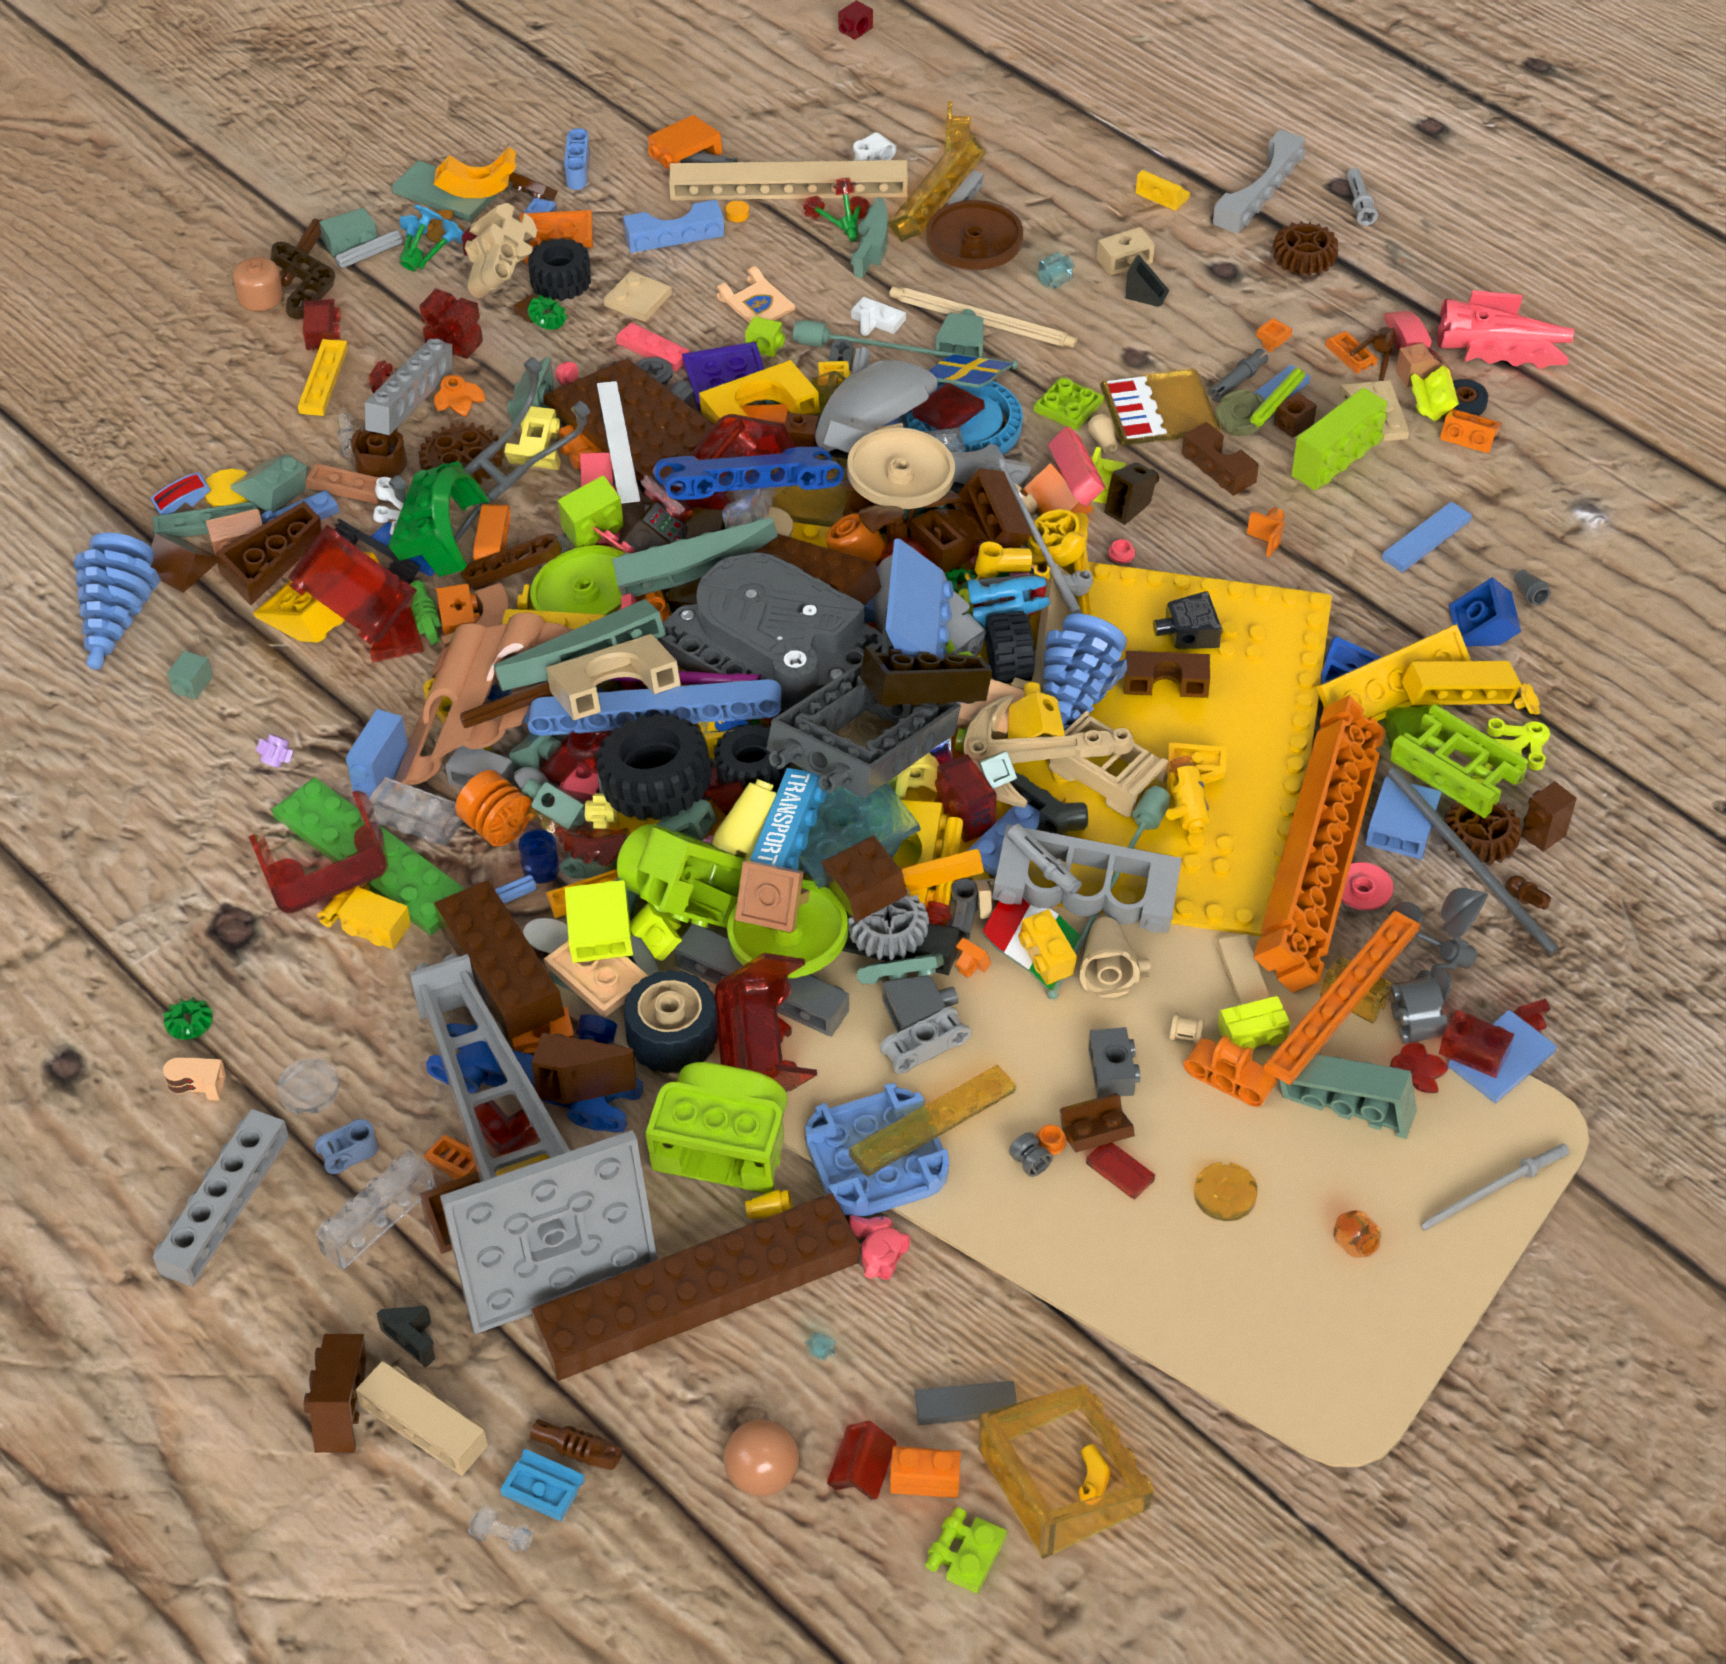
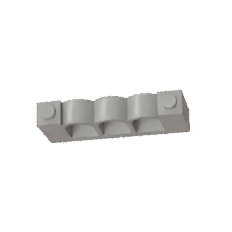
M1006 825L992 899L999 900L1004 904L1015 903L1021 905L1023 898L1028 904L1037 908H1050L1062 902L1069 912L1078 916H1091L1103 910L1107 917L1117 920L1119 924H1132L1139 921L1138 928L1147 929L1153 933H1168L1173 915L1182 858L1024 828L1052 856L1066 862L1065 868L1069 872L1072 863L1106 869L1103 889L1098 894L1082 896L1075 893L1069 897L1058 885L1052 888H1041L1031 882L1028 876L1030 858L1006 837L1008 831L1013 827V825ZM1113 871L1147 877L1144 898L1134 904H1124L1117 901L1110 890Z

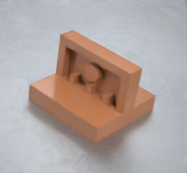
M751 860L743 861L735 920L788 932L795 931L799 906L807 903L809 900L810 890L802 888L804 871Z

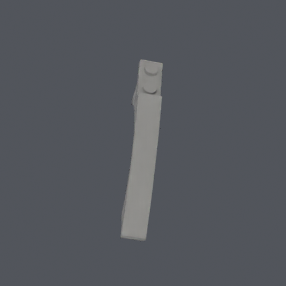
M830 418L822 442L825 445L849 453L859 439L877 430L859 419L852 418L851 422ZM989 444L978 451L951 452L955 462L953 481L966 484L979 468L1001 471L996 467V464L999 463V458H1003L1013 482L1023 490L1032 468L1029 463L1005 459L997 445Z

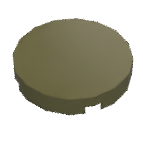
M1245 389L1226 394L1216 408L1218 425L1223 431L1234 436H1247L1259 431L1262 426L1256 427L1254 423L1250 422V417L1265 400L1258 393H1250V390Z

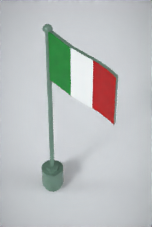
M1151 786L1148 790L1144 791L1132 814L1139 827L1128 848L1134 849L1144 829L1149 830L1159 827L1170 806V795L1165 789L1159 786ZM1114 872L1110 890H1112L1121 872ZM1023 898L1021 905L1015 903L1004 904L999 901L982 930V934L999 952L1027 970L1048 990L1047 996L1050 999H1056L1058 997L1057 991L1064 979L1046 985L1041 975L1037 973L1032 959L1021 946L1018 938L1022 920L1049 909L1077 956L1090 931L1091 925L1100 912L1091 915L1080 935L1059 914L1050 908L1034 907Z

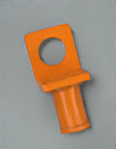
M1277 507L1271 508L1267 515L1252 511L1247 527L1248 535L1268 542L1266 557L1269 558L1281 544L1285 524L1283 522L1285 514L1280 508L1274 514Z

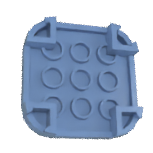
M896 1083L884 1084V1092L829 1109L825 1102L815 1107V1113L809 1118L805 1126L807 1151L825 1194L833 1193L844 1215L870 1216L918 1201L939 1192L947 1182L949 1174L947 1149L944 1150L925 1109V1099L918 1091L913 1093L908 1089L897 1088Z

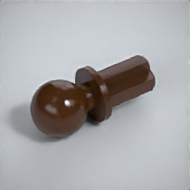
M1518 875L1510 877L1505 883V889L1514 898H1518L1522 904H1531L1543 910L1549 907L1551 902L1550 895L1539 890L1535 883L1527 882L1524 877Z

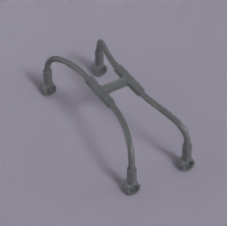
M531 357L524 363V367L529 374L531 387L518 417L498 441L491 443L464 467L470 475L482 467L498 482L486 494L489 503L494 502L536 462L575 439L587 424V415L590 413V410L584 402L579 401L572 407V411L576 415L578 427L568 436L536 454L523 465L517 466L507 476L489 461L495 453L501 450V446L516 431L532 405L539 381V371L542 370L541 364L534 357ZM396 475L388 483L394 490L396 499L404 504L406 499L404 489L407 488V484L399 475ZM480 503L455 534L456 543L480 514L482 504L489 503ZM451 525L452 532L454 534L456 531L454 527Z

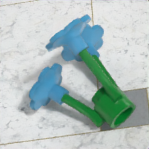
M417 204L414 207L422 214L421 219L414 215H409L408 217L401 216L399 219L400 227L407 231V239L403 252L399 257V263L407 270L413 272L417 268L423 270L426 263L446 243L449 244L453 240L462 244L461 236L464 234L454 221L443 220V217L438 213ZM431 219L441 220L442 228L446 233L442 236V240L423 258V252L417 248L418 242L422 234L428 232L427 227Z

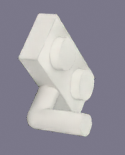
M862 297L851 310V318L860 321V333L863 336H867L875 327L895 334L906 321V312Z

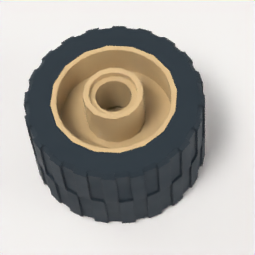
M667 970L665 972H656L653 975L642 978L639 983L631 988L630 993L625 998L624 1020L627 1044L629 1048L633 1049L634 1057H636L640 1064L662 1073H678L688 1064L704 1062L714 1051L718 1040L715 996L706 982L701 981L699 977L684 971Z

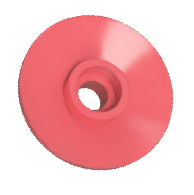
M1365 862L1352 863L1341 901L1359 910L1378 909L1388 903L1392 897V879L1385 870L1374 864Z

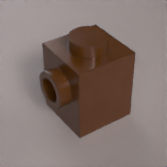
M787 413L786 421L780 424L779 438L783 439L784 450L796 447H816L815 432L818 425V416Z

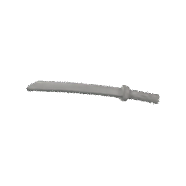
M1564 1143L1560 1144V1146H1556L1552 1150L1550 1149L1532 1159L1529 1157L1521 1159L1519 1163L1520 1168L1446 1208L1427 1220L1421 1227L1426 1231L1523 1176L1529 1178L1536 1176L1538 1170L1569 1155L1567 1145Z

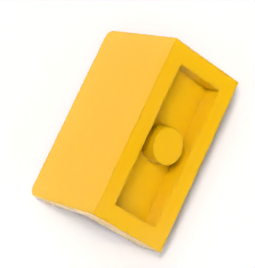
M1144 170L1137 174L1136 194L1174 211L1190 198V192L1182 189L1183 187Z

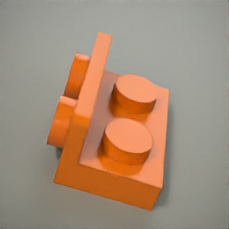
M1453 408L1446 415L1440 439L1489 453L1493 440L1500 431L1502 422Z

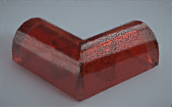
M494 1100L479 1104L474 1108L484 1140L498 1157L518 1151L538 1138L523 1109L508 1117Z

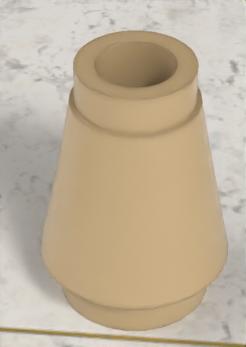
M1104 414L1092 417L1088 422V432L1103 449L1104 453L1114 452L1118 445L1112 420Z

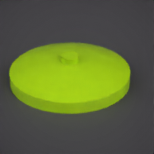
M591 545L578 547L558 555L543 566L533 580L530 597L535 611L609 615L618 611L621 608L622 594L617 584L612 558L620 557L625 553L609 546Z
M803 879L802 888L810 890L809 900L807 903L799 906L795 931L788 932L735 920L736 903L730 913L727 924L730 948L742 965L759 975L787 979L812 974L830 964L844 948L849 929L846 909L829 888Z

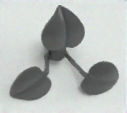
M1457 888L1446 897L1441 909V917L1445 921L1443 929L1454 940L1443 943L1419 931L1415 935L1420 939L1441 947L1440 954L1447 963L1433 965L1431 972L1422 970L1415 979L1435 977L1439 984L1444 1004L1449 996L1452 983L1451 977L1445 969L1456 970L1457 966L1468 969L1475 963L1477 957L1476 949L1460 937L1469 930L1481 911L1488 896L1485 892L1468 888ZM1410 902L1396 904L1389 913L1390 916L1396 910L1420 924L1423 920L1420 908ZM1412 940L1407 944V946L1404 949H1406L1411 944Z

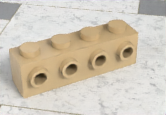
M382 1361L356 1389L360 1407L461 1476L488 1447L485 1427L478 1420L472 1417L468 1419L460 1414L458 1408L450 1401L445 1400L442 1402L436 1398L429 1387L423 1383L417 1385L411 1381L408 1375L398 1366L392 1368Z

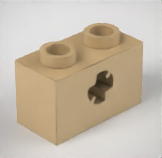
M1138 227L1099 239L1096 259L1109 276L1128 271L1137 255H1140L1147 265L1153 263L1155 244L1145 231Z

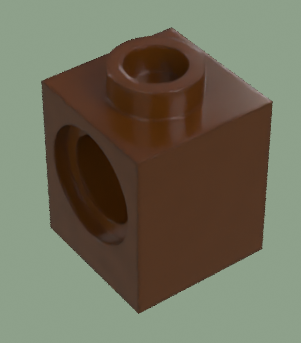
M1298 392L1277 407L1274 425L1294 438L1314 424L1317 405Z

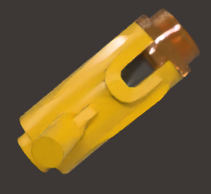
M1187 756L1179 757L1170 762L1168 770L1170 789L1175 807L1166 811V817L1169 820L1180 818L1182 829L1188 830L1190 833H1199L1205 830L1206 826L1210 823L1204 784L1201 779L1200 770L1196 763L1192 761V758Z

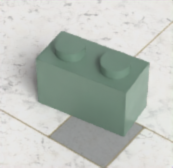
M364 207L319 222L322 240L333 257L377 238L375 223Z

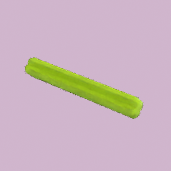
M1294 368L1250 417V422L1254 423L1256 427L1262 426L1275 412L1277 407L1303 381L1306 376L1305 371H1301L1300 368Z

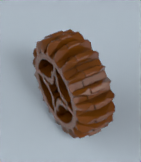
M1302 221L1299 224L1291 222L1290 226H1283V229L1277 232L1272 247L1273 258L1276 259L1277 265H1282L1283 270L1289 269L1291 274L1295 272L1300 273V276L1302 274L1311 276L1312 273L1320 275L1321 271H1328L1329 267H1333L1339 251L1338 239L1334 237V232H1329L1328 227L1322 228L1320 223L1317 225L1311 224V221L1308 224Z
M1453 803L1444 817L1447 825L1481 862H1486L1489 866L1494 861L1502 863L1505 858H1510L1513 852L1516 851V848H1518L1522 834L1520 818L1515 817V810H1507V803L1493 804L1492 811L1486 818L1460 803ZM1444 839V843L1448 844V851H1455ZM1455 852L1456 858H1460V855Z

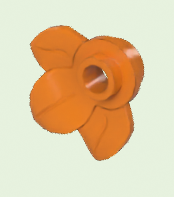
M458 375L445 376L441 380L440 390L434 396V405L437 411H443L450 407L463 417L468 415L472 402L480 403L485 401V395L479 386L474 383L465 382Z

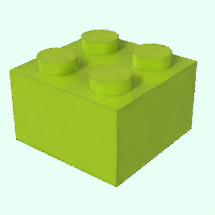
M604 475L557 500L562 530L575 548L595 545L598 540L602 539L593 530L594 527L603 533L607 529L613 534L624 527L621 498Z

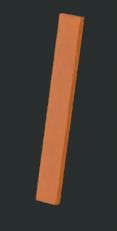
M1394 910L1264 1065V1071L1291 1085L1420 929V923Z

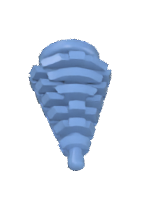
M99 533L91 537L89 550L75 555L74 568L77 571L75 577L77 587L79 588L77 595L81 604L79 611L80 616L84 618L82 634L87 636L83 641L84 648L90 652L86 662L90 669L99 670L103 667L104 656L112 653L116 646L115 642H119L125 630L133 622L134 619L131 617L139 614L143 608L141 605L148 601L151 592L156 589L161 580L156 570L150 567L153 563L155 552L145 542L132 536L119 533Z
M1069 614L1064 618L1062 631L1060 632L1057 629L1049 631L1045 641L1044 666L1047 667L1043 670V679H1046V683L1043 685V693L1054 696L1058 700L1064 731L1085 711L1091 713L1094 709L1092 704L1099 703L1106 696L1107 692L1117 684V680L1124 676L1127 670V659L1118 661L1122 655L1121 652L1124 651L1127 645L1126 636L1113 624L1087 614Z

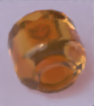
M1351 1210L1337 1218L1333 1229L1334 1240L1351 1257L1371 1256L1380 1246L1381 1229L1362 1210Z

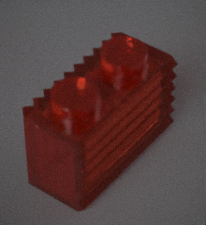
M334 299L304 301L303 336L306 349L308 351L310 349L319 350L322 339H341L340 324H337V322H341L340 307L335 306Z

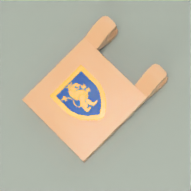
M756 266L747 270L750 274L747 277V281L751 286L733 294L726 283H721L717 286V289L720 291L716 294L717 299L721 302H726L749 324L754 316L775 321L795 310V305L770 284Z

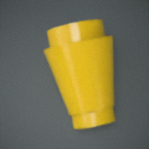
M779 1188L745 1201V1207L749 1220L765 1219L793 1208L790 1191H782Z

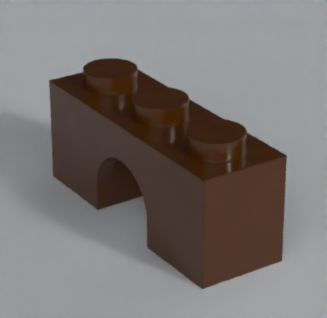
M1207 421L1183 434L1182 454L1184 457L1193 462L1204 474L1210 476L1221 488L1227 490L1231 495L1234 496L1257 482L1259 463L1243 450L1230 455L1222 454L1224 435Z
M1126 651L1127 670L1124 674V694L1152 696L1154 683L1167 679L1177 683L1180 688V697L1208 698L1210 654Z

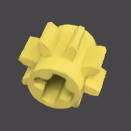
M595 793L593 800H586L585 820L586 822H593V829H607V827H610V822H616L617 811L606 801L604 794Z

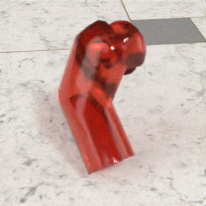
M379 361L369 374V382L373 393L383 385V375L389 377L391 375L390 372H393L392 364L386 363V361Z

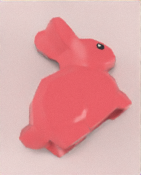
M851 1215L848 1223L856 1239H865L861 1243L860 1252L866 1278L878 1277L882 1280H889L902 1254L907 1253L910 1247V1235L893 1229V1223L888 1217L881 1216L865 1219L860 1216Z

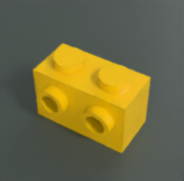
M1047 909L1023 919L1020 933H1018L1020 944L1028 952L1035 970L1041 975L1046 985L1073 975L1077 956L1050 910Z

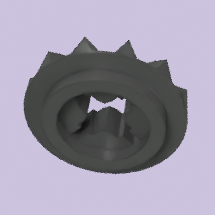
M648 357L636 363L638 367L660 384H668L669 378H672V366L665 359Z

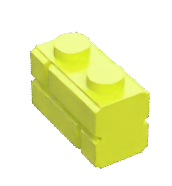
M1274 996L1219 1010L1217 1025L1222 1037L1224 1035L1228 1036L1231 1042L1245 1049L1250 1047L1254 1050L1257 1046L1265 1044L1275 1046L1282 1043L1288 1037L1290 1020L1285 1010H1283L1279 997Z

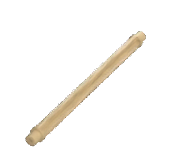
M892 286L890 290V297L917 307L946 315L950 313L961 314L964 309H971L975 312L976 316L983 318V325L1061 347L1075 348L1077 343V337L1060 330L905 287L898 288Z

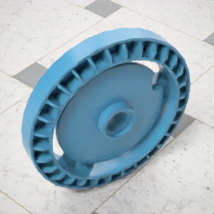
M994 381L980 388L938 382L936 390L929 395L926 401L906 412V425L909 429L922 431L937 438L950 452L978 451L989 444L997 445L1003 455L1020 438L1023 426V411L1015 395ZM1003 412L1008 422L1006 426L1000 431L1003 423Z

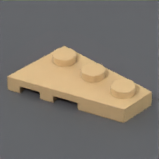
M1390 380L1341 385L1340 393L1344 398L1351 397L1364 387L1388 402L1382 441L1408 439L1409 429Z

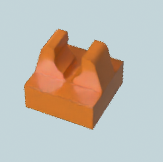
M1272 318L1257 329L1256 337L1262 340L1264 349L1273 352L1274 348L1281 346L1282 343L1292 336V328Z
M962 938L956 946L960 957L955 966L959 968L958 972L969 978L977 969L985 973L992 964L988 953L967 939Z

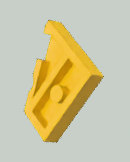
M1169 742V764L1166 791L1169 795L1172 796L1170 772L1178 776L1177 768L1198 767L1203 784L1224 778L1227 747Z

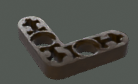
M281 241L276 242L271 248V260L277 266L303 280L288 297L286 313L293 319H303L333 287L335 272L329 266L291 244ZM305 263L309 268L301 269L297 264ZM307 289H312L317 294L308 295L304 291Z

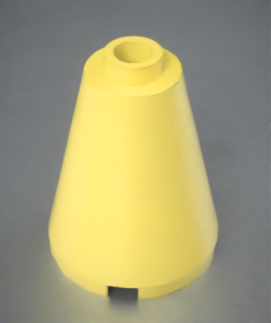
M757 779L755 784L749 782L712 837L711 844L728 853L737 854L750 860L777 794L772 791L774 785Z

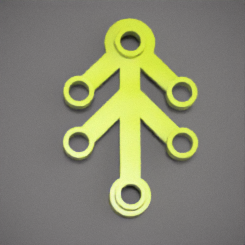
M1499 718L1489 720L1487 733L1490 736L1500 737L1501 735L1518 737L1515 740H1495L1521 756L1522 749L1530 746L1528 767L1534 771L1543 769L1546 757L1542 753V746L1550 737V730L1545 724L1532 721L1524 726L1505 725L1504 721ZM1489 763L1485 765V767L1488 769H1492L1494 767ZM1477 775L1472 778L1480 784L1484 781V779Z

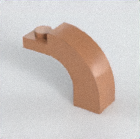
M501 582L475 591L478 611L481 614L480 619L475 624L486 628L502 625L505 610L509 609V601ZM454 632L441 637L442 649L449 646Z

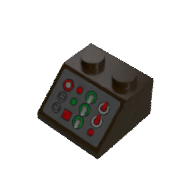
M654 500L623 541L634 548L636 552L647 550L652 546L674 543L677 540L686 538V523Z

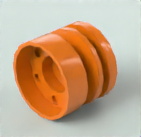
M486 770L471 778L462 788L455 805L456 815L470 828L476 830L492 846L497 847L507 845L515 840L525 830L533 813V807H531L532 800L495 770Z

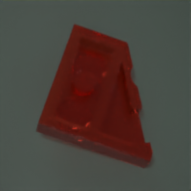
M411 607L385 612L370 651L372 663L424 652Z

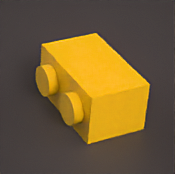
M360 887L355 888L338 911L342 930L347 934L362 937L376 946H384L392 950L411 925L408 906Z

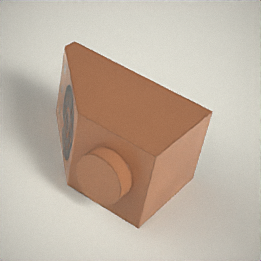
M1424 343L1400 348L1396 373L1406 387L1413 386L1410 376L1414 373L1424 380L1443 365L1450 370L1451 376L1453 371L1441 355Z

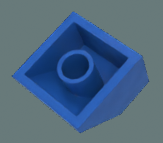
M1491 577L1449 604L1453 625H1458L1466 647L1499 646L1522 632L1512 592L1494 577Z

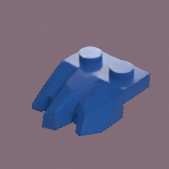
M1335 636L1323 661L1321 671L1322 684L1381 658V656Z

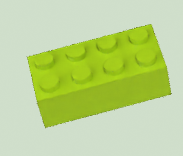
M1362 387L1297 437L1291 476L1315 491L1324 484H1328L1335 475L1345 471L1357 458H1362L1366 451L1373 446H1377L1382 441L1388 402Z

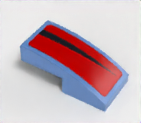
M197 472L169 484L150 499L160 515L173 514L185 502L193 507L211 489L202 474Z

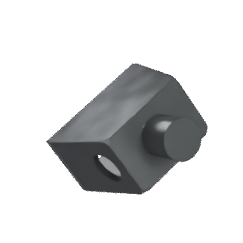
M928 975L883 982V1003L897 1033L916 1024L918 1021L938 1013L943 1008L958 1004L957 992L953 986L938 990L933 978Z

